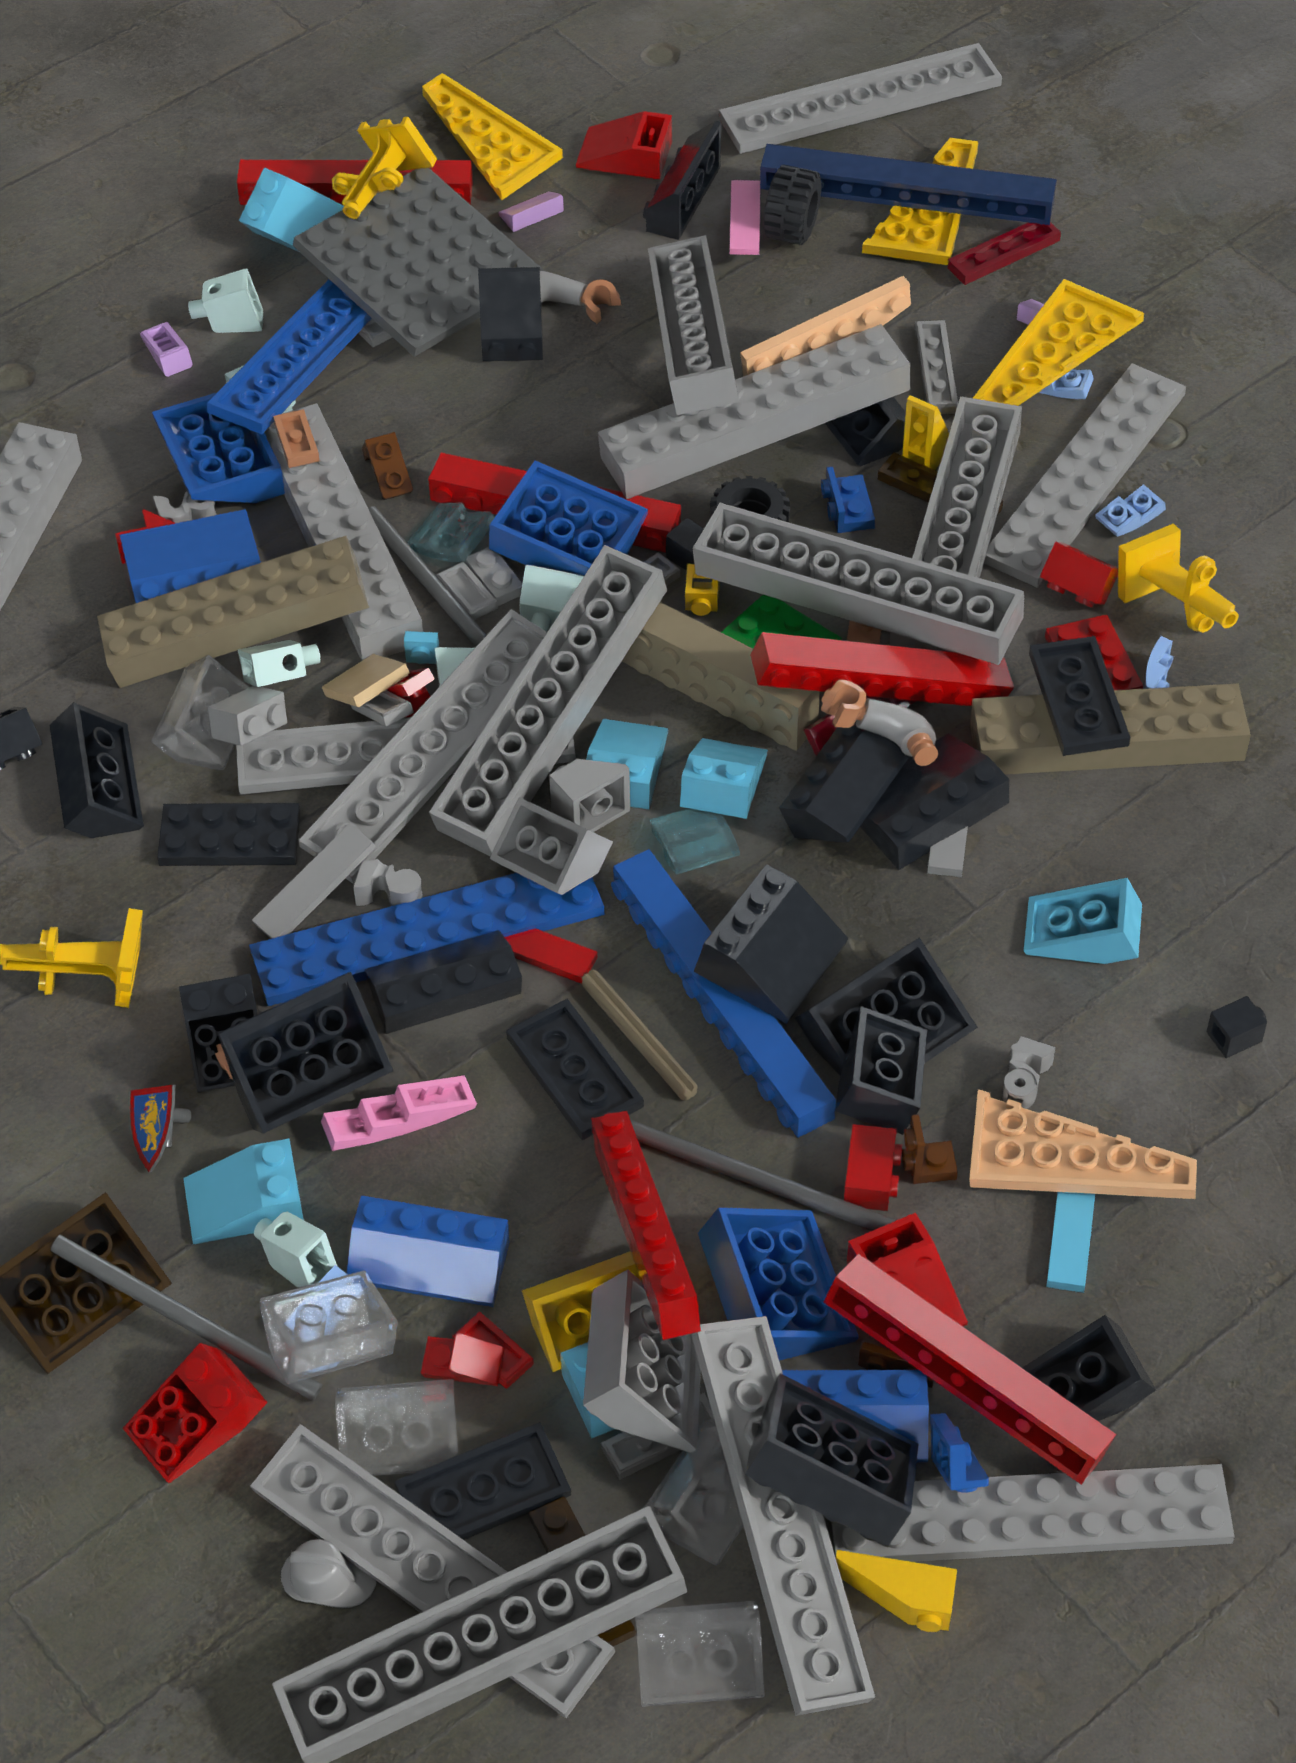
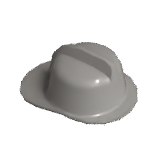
M322 1539L310 1540L300 1545L294 1552H291L281 1570V1582L285 1592L293 1599L305 1603L335 1608H352L365 1602L372 1595L376 1587L375 1579L347 1560L335 1545Z

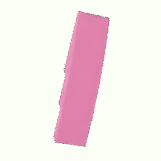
M731 180L730 254L759 255L760 181Z
M464 1075L398 1085L395 1094L361 1099L358 1108L324 1113L321 1124L332 1151L401 1136L443 1122L474 1109L477 1103Z

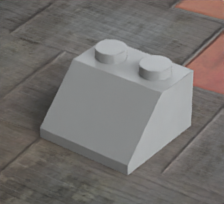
M576 759L567 765L558 767L549 775L551 812L583 828L595 832L630 811L629 767L626 764Z

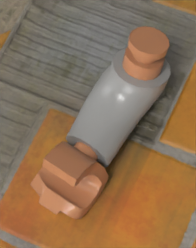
M540 271L541 303L543 301H552L581 307L585 304L587 315L596 324L602 320L600 308L597 305H621L619 293L614 285L607 280H595L587 285L557 274Z
M838 680L832 688L825 691L821 699L823 702L821 711L835 716L833 720L835 727L850 728L856 722L858 728L879 734L895 742L905 755L913 756L916 764L920 766L929 765L937 758L938 750L934 746L936 740L935 732L922 715L899 705L866 699L865 691L857 684L847 680Z

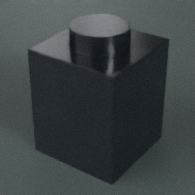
M686 518L666 535V558L687 571V564H694L693 547L704 528Z
M1245 996L1212 1011L1206 1032L1224 1057L1228 1058L1261 1043L1267 1026V1019L1263 1010L1255 1006L1248 996Z

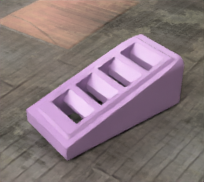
M168 322L140 333L143 342L165 376H171L192 367L193 364L188 347Z

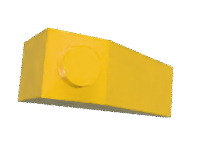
M910 395L906 403L902 456L936 470L941 463L948 440V429L938 407Z
M842 1550L836 1551L835 1558L843 1581L909 1625H916L919 1629L926 1632L949 1631L957 1569Z

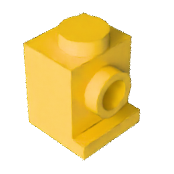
M687 564L685 610H691L699 616L707 615L710 611L717 612L720 581L712 579V582H694V578H710L695 574V565Z

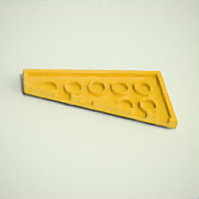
M441 73L422 86L425 99L501 200L563 158V151L560 147L447 75Z
M949 138L934 156L932 164L973 169L978 151V141ZM893 206L887 219L883 223L880 222L875 228L874 235L863 242L862 253L948 265V259L952 256L962 214Z
M1063 279L973 399L1019 406L1142 323L1144 313Z

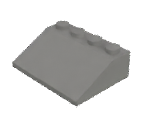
M627 1269L593 1289L583 1406L592 1415L597 1416L611 1428L683 1451L694 1452L697 1450L701 1369L692 1336L687 1334L662 1340L642 1281Z

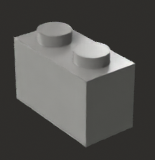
M252 686L208 707L212 738L240 746L287 724L284 692L264 687Z

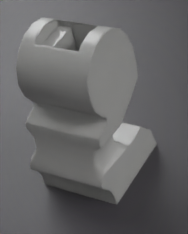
M188 491L185 492L179 508L170 506L169 499L166 497L153 496L155 514L175 523L216 515L215 501L192 500Z
M378 859L362 861L354 884L356 906H365L372 903L375 893L379 890H384L387 893L390 906L423 898L421 878L416 871L402 869L395 872L394 865L387 866Z
M1022 1036L1017 1043L1011 1046L1009 1071L1004 1080L1003 1102H1007L1008 1099L1020 1102L1022 1108L1025 1109L1034 1104L1040 1078L1037 1073L1046 1072L1053 1065L1055 1047Z

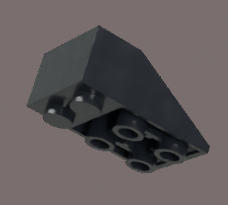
M245 974L179 986L197 1093L235 1086L233 1079H230L227 1071L221 1068L215 1055L218 1052L216 1045L221 1044L217 1033L258 1015L251 975Z

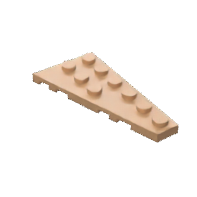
M901 276L740 352L743 376L882 324L884 326L911 305L910 283L904 276Z
M978 1089L969 1178L970 1187L1196 1199V1159L1156 1146L1151 1148L1131 1143V1138L1117 1134L1116 1138L1099 1133L1097 1127L1045 1110L1037 1113L1022 1108L1020 1102L1010 1099L1007 1102L991 1098L989 1092Z

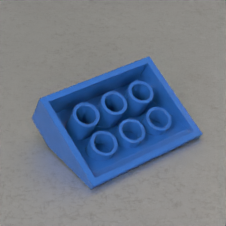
M216 393L152 412L153 418L192 500L257 503L285 494L282 469L265 433L260 434L207 413V403Z
M534 461L490 523L489 549L524 565L527 564L585 576L604 545L628 555L648 514V509L538 461Z
M246 509L120 535L135 604L261 563Z
M718 1208L700 1229L698 1236L727 1320L766 1316L779 1361L852 1343L859 1338L855 1325L824 1303L836 1274L811 1210Z

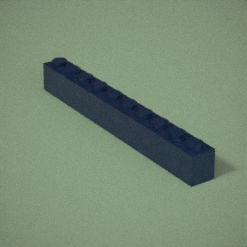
M766 144L760 166V189L769 190L775 173L784 164L819 172L821 197L1050 225L1057 179L775 144Z

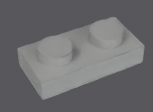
M487 547L465 557V564L494 596L498 606L521 596L522 582L499 553Z

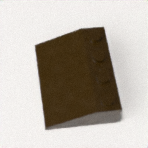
M106 1192L0 1267V1320L47 1375L143 1305L51 1252V1247L59 1235H63L160 1292L172 1284Z

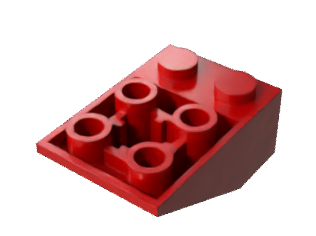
M643 111L589 127L576 162V168L660 179L672 144V115Z
M916 1212L848 1241L847 1265L857 1254H860L962 1327L968 1325L966 1316L934 1241Z
M199 1343L122 1429L168 1483H171L240 1433L268 1402L222 1349Z

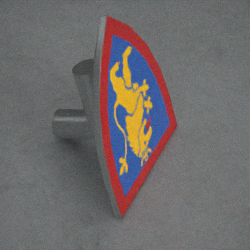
M175 1085L131 1090L130 1119L134 1145L140 1160L150 1173H152L161 1159L165 1148H172L173 1122L189 1123L191 1119V1111L189 1109L174 1108Z

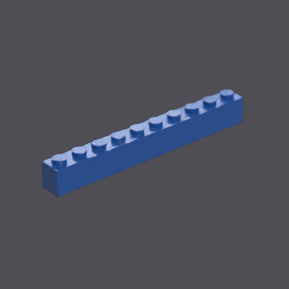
M650 849L614 865V881L611 882V887L618 900L625 901L633 921L637 925L641 924L644 927L654 949L659 948L663 953L668 969L673 974L677 973L682 979L687 995L691 999L696 998L701 1005V1011L709 1024H715L725 1047L729 1050H734L744 1073L748 1076L752 1075L756 1080L758 1090L766 1102L771 1101L775 1106L781 1124L785 1128L790 1127L796 1137L799 1138L834 1120L835 1097L776 1018L694 972L703 944L712 932Z

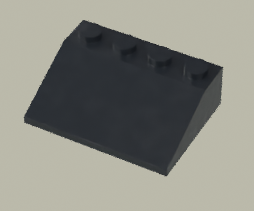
M949 733L935 741L934 746L938 750V756L931 764L920 766L916 764L913 756L908 758L860 826L898 870L930 852L931 846L967 826L968 828L1009 803L1010 779L987 755Z
M766 864L704 942L694 972L787 1024L846 945L848 937L797 880Z
M920 937L795 1017L813 1047L840 1076L856 1016L861 1006L926 1029L924 1064L978 1028Z
M347 972L217 1033L238 1096L252 1128L262 1134L394 1071L351 972Z
M780 1373L774 1383L749 1451L745 1475L752 1478L759 1485L770 1487L788 1496L793 1502L805 1505L823 1514L828 1520L841 1523L855 1530L865 1539L876 1541L888 1547L911 1514L919 1444Z

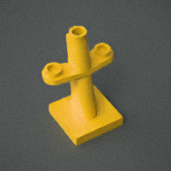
M403 117L400 124H393L390 119H383L375 127H370L367 122H361L357 131L373 155L360 175L337 173L332 178L333 189L338 194L346 195L342 201L344 206L342 210L347 217L351 219L359 218L361 212L377 193L394 190L399 187L404 181L399 171L431 168L434 166L437 160L436 156L409 117Z
M1174 523L1119 546L1118 597L1124 603L1162 589L1184 602L1187 626L1196 632H1207L1214 625V621L1224 628H1230L1237 622L1239 615L1235 611V605L1209 587L1210 580L1217 571L1213 559L1208 556H1200L1192 562L1189 571L1180 566L1181 530Z
M128 909L122 941L58 943V927H50L49 930L42 929L40 943L0 944V965L3 966V970L40 972L38 991H45L44 995L53 994L56 973L103 975L110 978L115 984V1006L129 1008L140 952L143 910Z

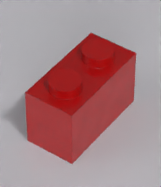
M1055 541L1039 577L1048 581V588L1062 594L1068 590L1076 594L1075 600L1077 602L1093 607L1094 603L1105 605L1118 577V568L1066 543Z
M852 1125L845 1182V1201L866 1209L888 1211L889 1197L897 1198L899 1176L892 1175L893 1166H900L903 1144L895 1143L897 1129Z

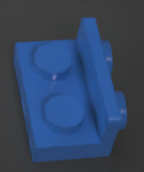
M826 467V479L821 480V492L823 498H828L829 500L827 502L829 521L835 522L837 533L875 529V517L863 475L836 478L833 467Z
M946 1413L931 1414V1459L950 1490L968 1493L975 1491L978 1487L989 1486V1477L971 1451L969 1443L964 1442L961 1438L958 1426L954 1427Z

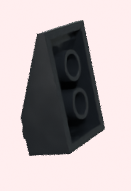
M540 267L478 268L482 360H543Z
M861 1006L856 1016L838 1084L835 1111L878 1127L897 1129L896 1133L903 1135L904 1129H907L910 1125L911 1115H916L921 1107L927 1030Z
M1106 1315L1022 1367V1369L1097 1421L1125 1411L1156 1391L1123 1330Z

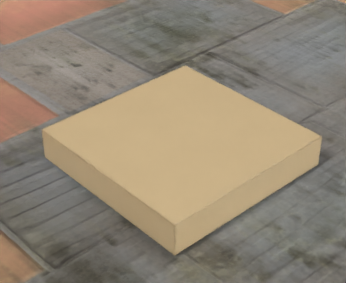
M372 654L322 686V689L328 698L360 707L407 677L410 672L406 663Z

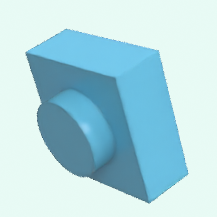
M405 631L404 647L406 662L436 664L435 648L439 647L438 633Z

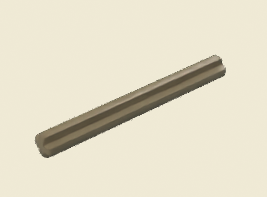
M591 970L584 974L582 986L679 1098L688 1101L691 1097H694L697 1094V1084L596 970Z

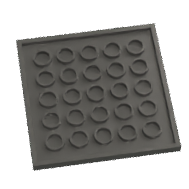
M430 168L415 169L403 176L404 181L399 187L394 190L377 193L361 212L359 218L351 219L342 210L295 236L293 240V246L414 357L480 318L478 268L540 267Z

